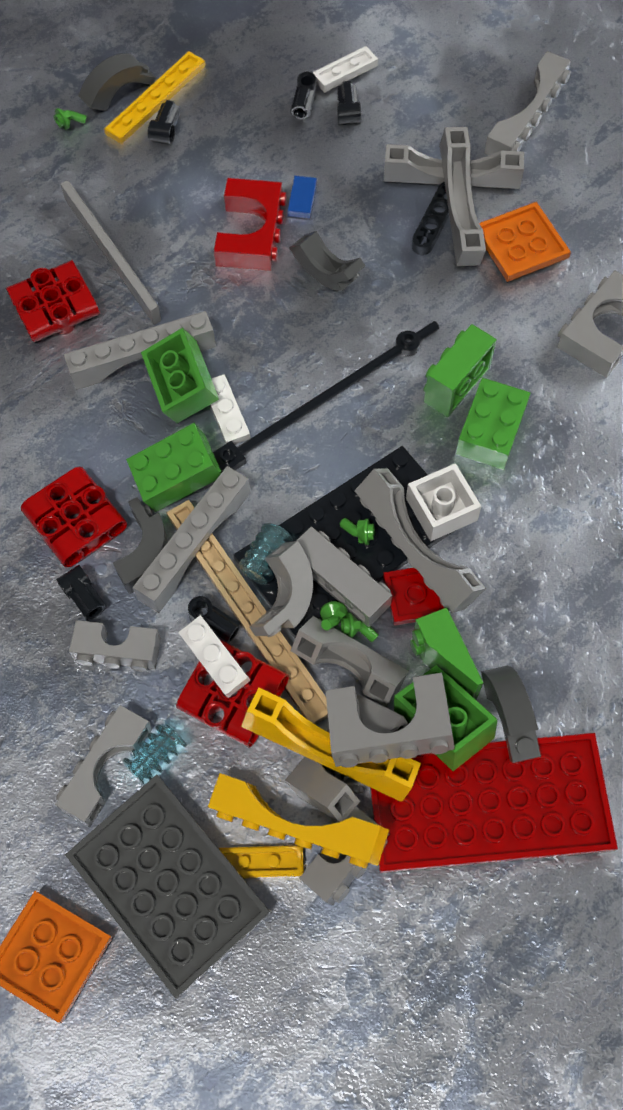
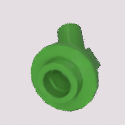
M57 108L55 109L54 120L60 128L63 127L67 130L70 127L71 120L85 124L87 115Z
M347 518L341 520L340 527L352 536L358 537L359 543L369 545V541L374 540L375 526L370 524L369 518L359 520L357 526Z
M337 601L324 604L320 610L323 620L321 623L322 628L330 630L337 626L340 620L347 615V607Z
M347 612L345 618L341 619V632L351 638L358 631L370 642H373L379 634L371 627L368 628L351 612Z

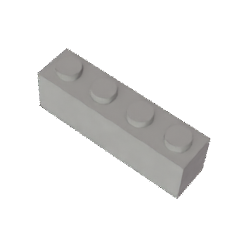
M311 526L296 540L300 543L310 562L313 580L338 602L343 603L368 628L391 606L392 594L390 589L384 583H377L370 577L369 571L364 566H357L350 560L349 554L344 549H337L324 532H317Z

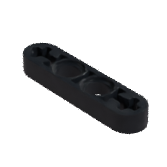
M445 181L439 185L413 235L412 250L418 255H427L432 251L449 217L448 202L444 198V194H446ZM440 206L445 208V211L436 212L434 208ZM428 223H434L436 224L437 228L428 229L425 225ZM424 236L427 237L426 242H424L423 245H421Z

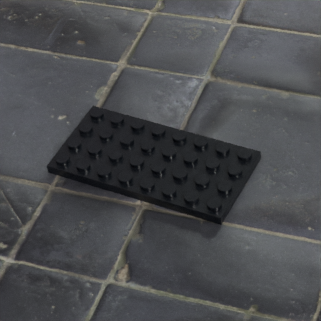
M403 446L233 554L236 562L270 607L276 601L278 584L275 574L265 558L283 543L296 541L311 526L317 532H324L337 549H344L349 554L350 560L357 566H364L369 571L370 577L377 583L383 580L384 572L398 570L408 563L407 556L392 543V537L384 528L377 524L376 517L361 504L360 497L355 492L356 488L373 469L388 468L404 487V498L409 519L414 530L428 548H431L451 534L449 533L430 541L406 500L408 484L427 476V473ZM347 518L357 526L359 520L369 518L370 524L375 526L374 540H370L369 545L359 543L358 537L352 536L340 527L341 520ZM314 580L312 598L306 614L295 628H287L294 639L299 629L312 616L323 621L320 610L324 604L337 601Z

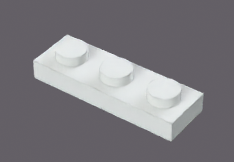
M365 46L312 73L316 76L317 85L325 93L341 85L344 81H349L378 66V58Z
M225 374L212 378L219 400L210 404V407L225 443L227 444L232 441L234 444L249 440L251 438L250 432Z
M201 615L178 632L227 698L251 681Z

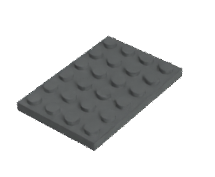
M157 774L65 854L175 999L182 996L271 914V911Z

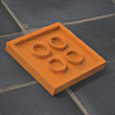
M537 201L479 223L483 229L486 250L507 282L570 257L571 251Z
M34 891L0 945V986L62 1024L113 937L37 891Z

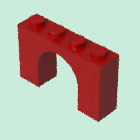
M227 178L224 193L226 212L254 214L262 218L265 224L259 230L250 234L217 232L214 246L215 265L218 267L271 271L272 263L277 262L278 248L275 247V244L280 243L281 229H278V225L283 224L284 211L281 210V207L286 206V192L282 191V182Z

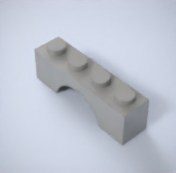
M312 616L299 629L291 652L313 665L333 663L350 670L361 682L362 693L387 707L399 692L408 670L335 628L324 630L321 626L322 621Z
M121 705L116 711H112L105 721V729L101 735L94 737L89 746L90 752L84 760L81 759L73 770V778L68 785L65 784L59 790L56 797L58 801L55 805L61 811L89 828L106 803L98 787V778L102 767L110 758L124 752L138 753L153 729L148 720Z

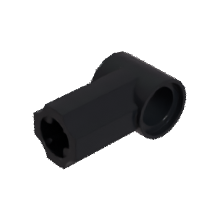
M302 72L297 77V88L291 106V114L296 119L304 120L310 116L313 101L317 97V80L313 73Z
M344 81L340 86H337L338 124L361 123L360 102L357 100L356 85H353L351 81Z
M166 100L165 103H162L156 119L150 121L148 126V139L150 141L166 144L173 143L175 125L181 113L180 107L174 101Z
M77 565L56 579L68 599L73 600L86 620L94 619L102 614L106 606L91 586L90 579L80 565Z
M204 596L194 597L188 604L190 622L199 617L194 614L195 610L199 608L206 609L208 612L202 618L220 640L229 644L237 635L241 623L213 606L208 598Z

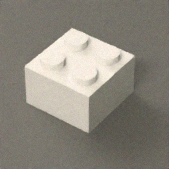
M456 463L413 481L407 487L406 500L430 541L478 521L482 506Z

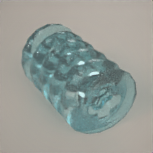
M266 523L261 527V532L255 536L256 541L250 544V549L244 554L245 558H242L239 562V567L243 573L261 585L267 584V580L263 575L272 576L273 574L268 568L269 565L265 558L280 545L286 543L284 540L293 541L292 536L285 529L271 523Z
M160 724L155 726L158 735L151 732L147 734L150 744L141 741L139 746L142 752L135 749L131 751L134 760L128 758L122 760L129 772L143 785H145L144 778L148 780L153 778L152 770L160 773L163 771L159 763L160 761L167 764L171 763L168 757L169 752L176 756L179 755L176 748L177 744L185 748L187 747L186 742L167 724V727Z

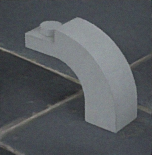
M298 541L283 543L265 558L277 579L278 594L271 609L249 627L255 636L271 637L282 628H295L308 610L313 592V575L307 555Z

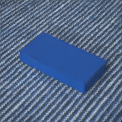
M294 176L288 206L289 217L311 218L317 178Z

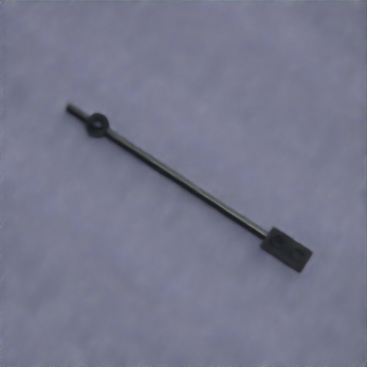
M433 321L416 333L408 330L399 333L394 347L240 446L236 447L230 441L214 451L213 454L221 472L227 466L233 470L239 469L246 464L244 454L400 354L403 356L415 355L419 351L420 341L439 330L438 323ZM214 482L206 485L205 487H203V489H208L214 484Z

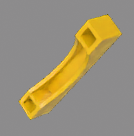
M258 688L241 726L400 802L404 800L412 789L421 763L413 759L400 757L388 759L382 763L366 762L349 768L336 767L331 753L329 732L307 720L285 699L261 688Z
M219 773L208 808L218 811L216 814L218 818L233 822L234 817L243 819L241 826L256 831L259 830L260 826L269 828L267 835L285 840L286 835L295 837L294 844L310 850L313 844L323 847L322 854L339 859L340 853L350 856L349 863L367 869L368 863L378 866L389 832L388 829L355 817L324 826H304L292 823L281 817L267 804L256 786Z

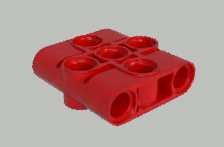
M73 260L49 270L38 268L31 273L30 278L6 287L10 299L33 343L55 333L69 334L74 330L76 324L100 315L99 308Z
M83 467L73 468L29 497L21 505L22 513L65 568L72 567L120 535L128 525L127 521L106 497L104 490L97 486ZM64 496L62 499L56 500L58 497ZM95 500H100L96 504H91ZM79 514L76 518L69 519L72 515ZM57 529L54 533L47 534L50 530ZM93 532L92 536L84 537L87 533Z
M220 640L240 667L246 662H252L251 669L246 672L251 681L239 689L234 697L227 698L214 680L211 684L204 685V679L209 673L199 661L178 698L176 708L250 748L256 742L259 735L241 726L258 688L281 697L288 683L289 675L255 658L249 652H244ZM218 711H224L222 721L214 723V715Z

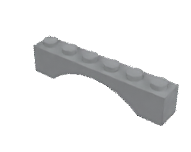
M549 51L545 53L536 69L534 79L536 96L534 100L519 114L496 123L487 136L485 154L492 155L501 150L520 151L522 142L529 139L533 126H538L542 113L548 111L552 98H557L561 85L566 84L569 80L571 60Z
M445 127L439 145L456 266H477L482 261L486 247L483 229L477 220L472 199L470 177L471 146L468 127Z
M386 144L384 182L440 185L444 182L442 160L422 154L409 145ZM501 150L484 158L470 160L471 186L520 189L524 172V152Z
M206 311L64 354L75 389L79 390L102 382L117 369L143 358L142 351L181 328H184L197 341L201 352L215 348L214 331Z
M228 466L224 469L133 586L137 600L160 613L175 593L187 567L203 543L223 521L237 512L251 493L249 478Z
M388 468L373 469L355 490L360 497L361 504L372 512L376 517L377 524L384 528L392 537V543L404 552L408 563L419 571L423 576L424 583L439 596L442 606L451 613L465 610L486 588L470 568L443 560L422 542L414 530L407 513L404 487Z

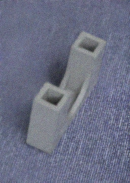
M614 270L609 278L605 276L597 288L598 291L590 293L584 303L585 306L582 309L578 308L571 318V323L569 325L564 324L558 333L560 340L557 348L606 378L620 362L623 355V346L601 333L595 326L593 319L605 313L623 316V275Z
M442 673L413 677L417 703L415 716L406 727L393 733H377L363 725L360 720L359 702L355 686L325 690L331 753L335 766L349 768L359 763H382L393 758L411 759L421 754H443L448 750H455Z
M359 694L357 695L360 720L368 729L377 733H393L408 725V722L402 715ZM304 757L284 780L299 798L338 823L345 820L360 802L349 786L335 777L334 770L307 757Z

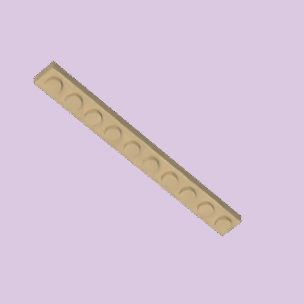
M187 500L166 512L176 530L189 516L194 506L190 500ZM212 533L198 550L195 558L239 623H241L267 664L289 675V680L285 687L286 692L303 717L317 725L328 717L326 696L299 657L291 652L292 647L281 631L271 637L255 636L249 627L267 611Z

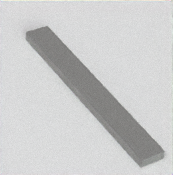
M68 180L61 183L66 202L153 325L161 322L159 306Z

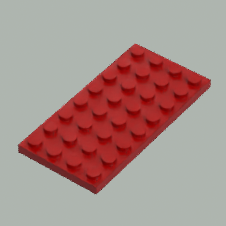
M595 733L537 738L541 757L512 763L509 759L506 741L488 743L454 771L433 753L421 754L411 758L421 763L412 789L402 802L370 787L373 819L379 826L389 830L388 842L382 851L379 861V873L616 851L618 847Z

